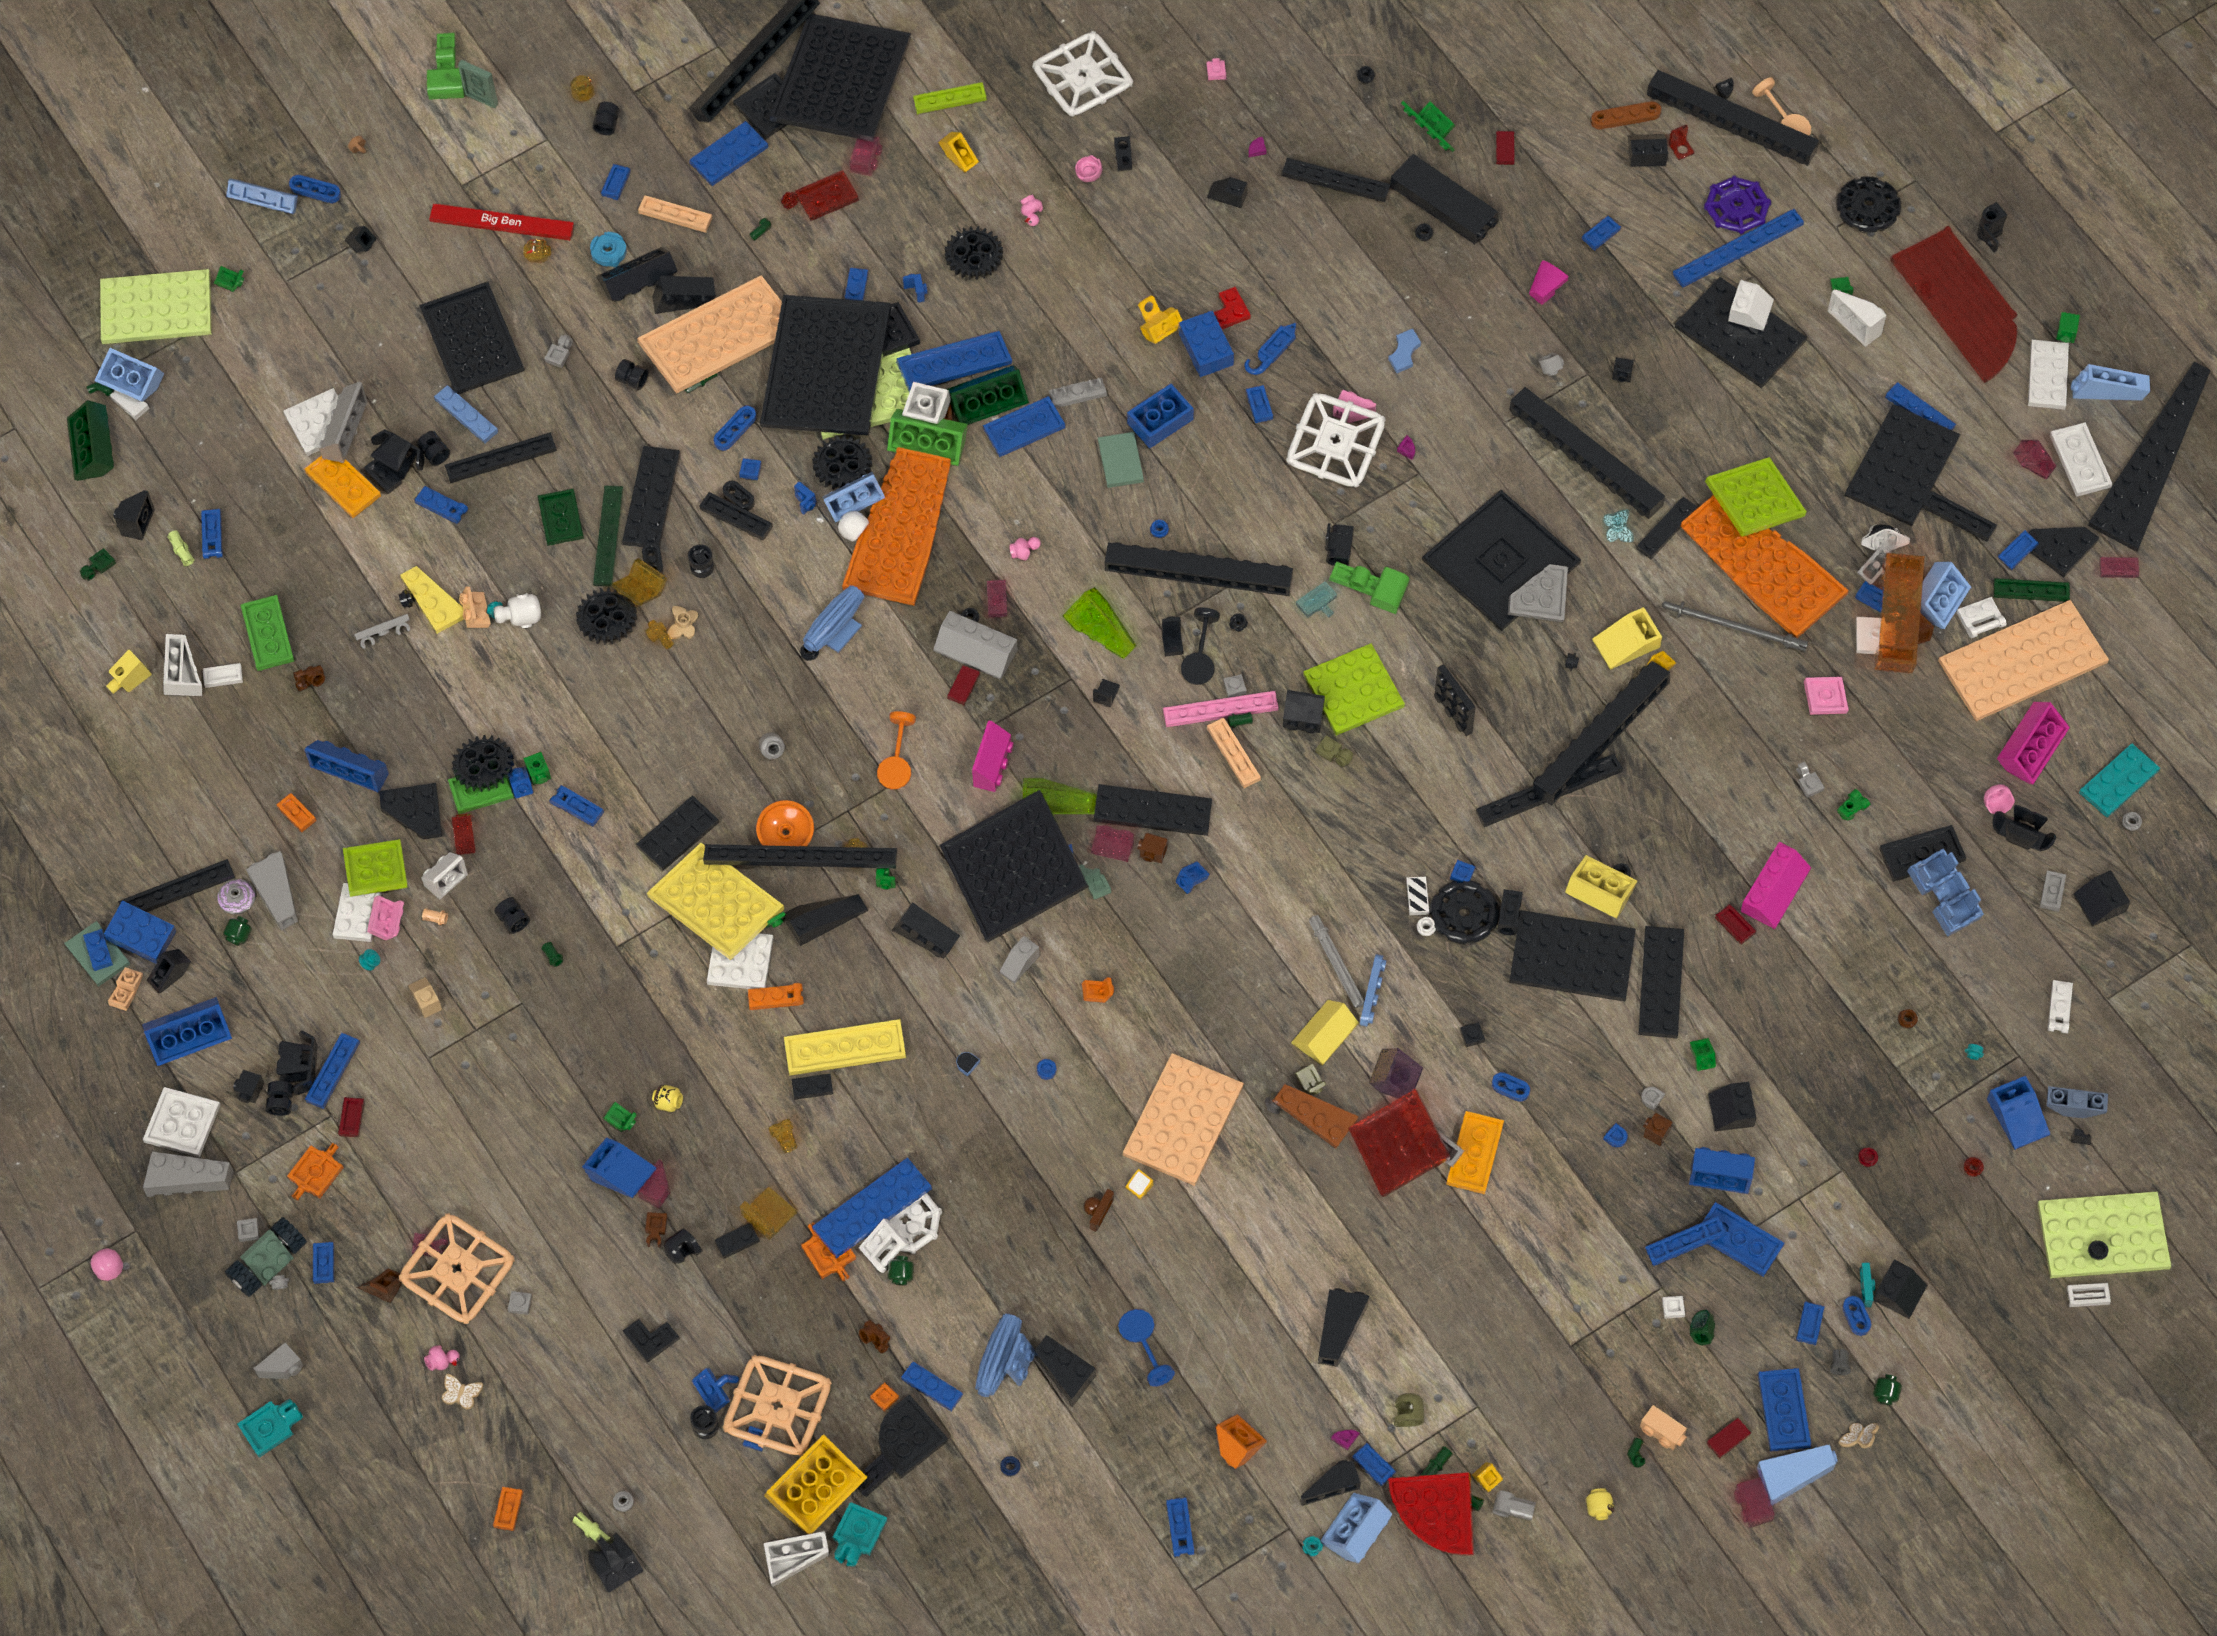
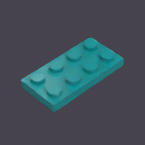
M2130 744L2081 788L2079 794L2108 818L2160 771V767L2134 744Z

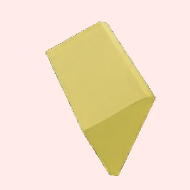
M1327 1000L1295 1037L1292 1044L1323 1066L1359 1022L1344 1003Z

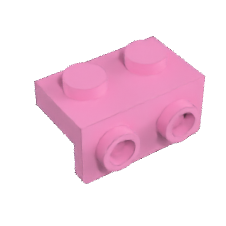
M379 895L374 897L367 932L385 941L396 937L400 930L399 924L403 915L404 902L401 900L392 902Z

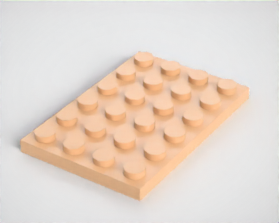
M1172 1053L1123 1151V1156L1195 1186L1244 1083Z

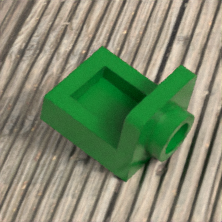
M220 266L214 284L234 292L237 287H241L244 281V277H242L243 270L240 269L237 273Z
M613 1102L602 1119L620 1132H623L627 1129L630 1130L636 1122L634 1118L637 1114L635 1112L630 1113L618 1103Z

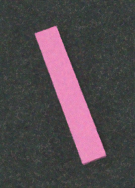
M1275 691L1165 707L1163 708L1166 727L1221 718L1225 719L1231 713L1236 715L1248 712L1257 714L1277 711L1278 703Z

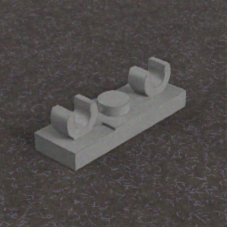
M1098 378L1049 390V395L1055 408L1105 397L1107 392L1103 379Z
M404 614L355 633L354 637L356 640L361 639L360 645L364 649L366 648L364 645L366 639H369L372 645L375 644V640L370 637L378 633L379 636L390 633L389 629L395 626L398 635L401 634L399 630L401 626H405L407 631H410V626L405 623L410 620L409 616Z

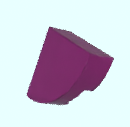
M1263 136L1252 141L1249 146V157L1266 155Z
M1406 435L1398 446L1397 452L1413 460L1415 446L1412 439Z
M1351 1429L1338 1431L1332 1435L1331 1439L1348 1451L1360 1433Z

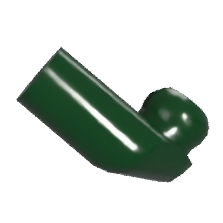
M762 218L759 222L760 226L749 233L754 241L771 228V222L767 218Z
M97 382L86 386L89 394L101 391L109 397L114 392V389Z
M1634 1438L1627 1455L1631 1464L1634 1467L1640 1468L1646 1462L1639 1452L1643 1441L1639 1438Z

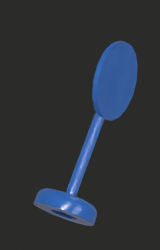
M1135 1309L1128 1311L1119 1321L1120 1334L1130 1342H1142L1154 1367L1147 1376L1148 1383L1153 1387L1164 1385L1174 1377L1175 1372L1170 1365H1158L1146 1341L1154 1331V1320L1144 1310Z

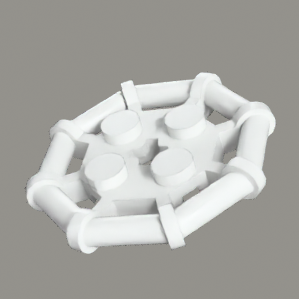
M927 1193L889 1220L896 1230L909 1242L906 1248L901 1249L902 1252L916 1254L917 1250L938 1237L937 1231L942 1209L937 1207ZM922 1200L931 1211L924 1212L921 1205H919ZM904 1216H908V1218L911 1219V1221H907L906 1224H903V1221L900 1219L904 1218ZM932 1218L930 1230L925 1228L926 1219ZM922 1233L925 1235L924 1237L913 1243V1239H915V1236H917L918 1234L920 1235ZM895 1240L885 1249L886 1251L893 1248L896 1244Z

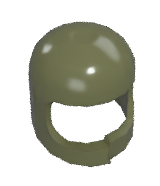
M1404 1393L1398 1396L1395 1401L1397 1415L1393 1418L1394 1426L1415 1427L1424 1424L1423 1399L1415 1393Z

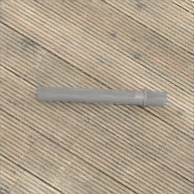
M1318 915L1312 916L1309 919V923L1315 932L1314 936L1321 943L1355 1008L1361 1007L1364 1004V999L1329 936L1328 928L1324 926Z

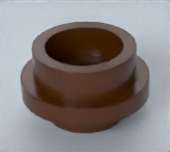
M1905 1009L1899 1013L1898 1022L1902 1027L1912 1028L1917 1024L1918 1017L1913 1010ZM1904 1018H1910L1911 1021H1905Z

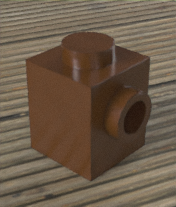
M1146 833L1144 839L1141 838L1138 843L1137 849L1140 850V858L1147 862L1154 861L1162 864L1168 848V839Z
M1655 1112L1653 1117H1648L1643 1125L1645 1128L1644 1137L1661 1147L1671 1131L1673 1122Z

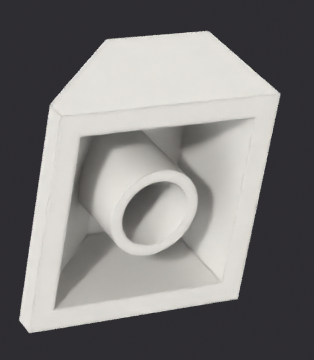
M1740 280L1728 321L1764 331L1774 299L1758 284Z
M913 382L902 416L938 424L945 417L951 401L949 391Z
M449 852L446 856H442L433 868H429L424 872L422 876L424 886L439 900L468 875L463 858L460 855Z

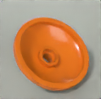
M783 800L770 804L761 812L757 820L756 832L761 845L808 846L813 838L814 823L809 811L804 806L794 801ZM788 830L789 834L784 835L783 831Z

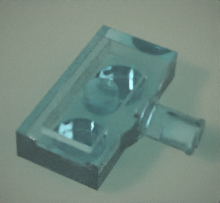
M1323 582L1296 601V606L1307 618L1320 610L1329 618L1334 612L1327 605L1337 598V593L1326 582Z

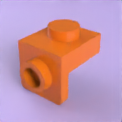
M1107 977L1103 981L1084 980L1082 982L1084 1001L1105 1003L1114 993L1111 978Z

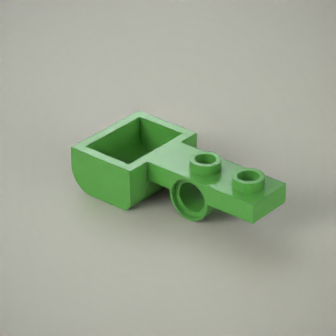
M455 33L437 34V69L427 70V93L429 100L465 98L459 68H456Z
M1336 562L1329 579L1335 583L1372 596L1370 605L1394 614L1398 611L1410 581L1406 574L1388 567H1384L1379 578L1371 575V572L1365 567L1356 566L1352 568Z

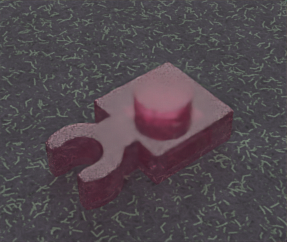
M414 1233L412 1254L415 1253L418 1249V1244L420 1241H424L427 1234ZM433 1240L430 1247L442 1255L445 1250H441L439 1246L448 1245V1240ZM424 1252V1254L422 1255V1256H430V1257H432L431 1255H429V1254L426 1253V1252Z

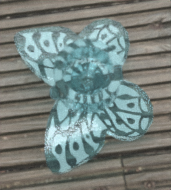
M1628 509L1618 511L1615 515H1604L1603 521L1609 526L1606 537L1610 542H1614L1618 538L1622 542L1634 541L1632 531L1626 527L1629 517Z

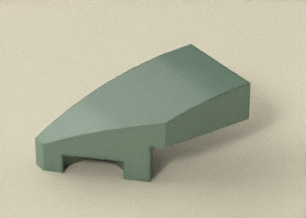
M1079 865L1089 885L1088 890L1094 900L1112 893L1111 887L1104 875L1100 873V869L1095 868L1092 870L1085 868L1084 865Z

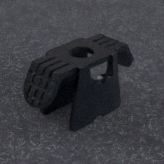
M386 429L371 438L373 445H380L371 454V457L389 467L401 480L405 478L415 457L418 471L423 470L425 456L419 448ZM408 452H411L412 454L407 458L406 455Z
M2014 805V821L2006 818L2002 811H1997L1993 816L1992 823L1996 833L2006 837L2008 842L2028 850L2032 848L2041 852L2049 849L2056 840L2054 833L2044 834L2039 832L2048 818L2022 806ZM2019 820H2022V821H2024V822H2028L2029 824L2034 825V827L2029 826V825H2027V824H2025V823H2022V822H2020Z
M300 1031L299 1036L311 1044V1046L286 1041L279 1043L278 1055L281 1058L277 1061L276 1073L280 1075V1081L289 1083L300 1082L292 1089L295 1095L303 1094L311 1089L316 1073L318 1044L315 1037L305 1031Z

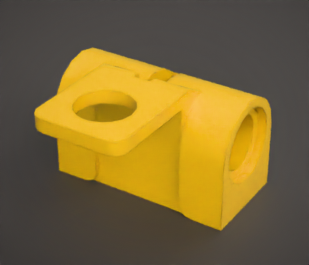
M1152 295L1138 303L1146 322L1140 329L1148 341L1156 344L1179 329V322H1182V318L1177 309L1169 307L1163 312L1160 311ZM1147 302H1151L1153 305L1152 310L1149 312L1145 311V304Z

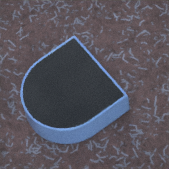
M969 1052L961 1053L956 1060L957 1068L966 1076H969L980 1063V1059Z

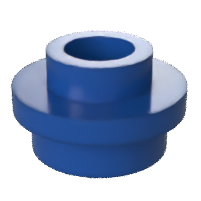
M1155 520L1151 524L1150 532L1154 537L1162 538L1168 534L1169 527L1165 521Z

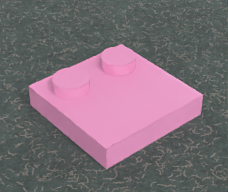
M1842 677L1805 678L1804 686L1810 715L1847 714L1848 705Z

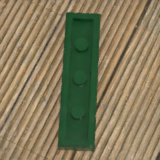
M1994 578L1993 598L2066 602L2070 600V583Z

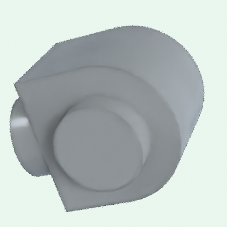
M1550 353L1539 359L1543 374L1548 376L1557 374L1558 370L1564 366L1562 357L1555 353Z

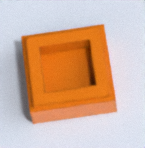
M884 1382L870 1398L885 1412L899 1399V1395Z

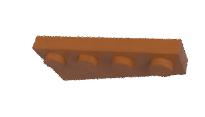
M1286 1084L1283 1085L1273 1099L1275 1104L1335 1149L1359 1117Z

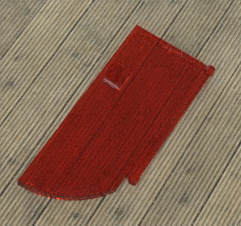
M1947 226L1942 231L1891 256L1890 260L1983 382L1986 383L1999 374L2010 360L2017 339V325L2012 319H2015L2018 314L2010 307L1954 235L1953 230Z

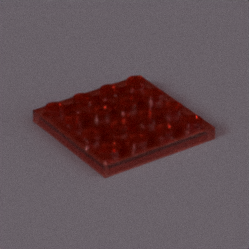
M1416 1089L1348 1128L1382 1197L1389 1195L1451 1159Z

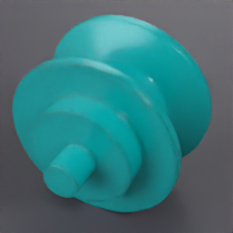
M372 949L365 950L359 956L360 965L368 971L373 970L381 961L379 954Z

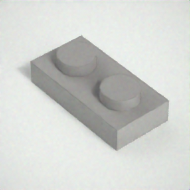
M2047 870L2039 908L2059 912L2066 874Z

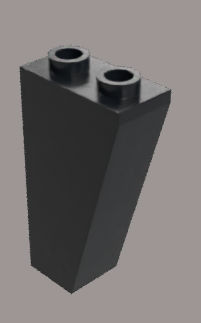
M1340 1288L1329 1289L1318 1364L1339 1366L1368 1307L1369 1295L1359 1291L1354 1293L1345 1292V1290Z

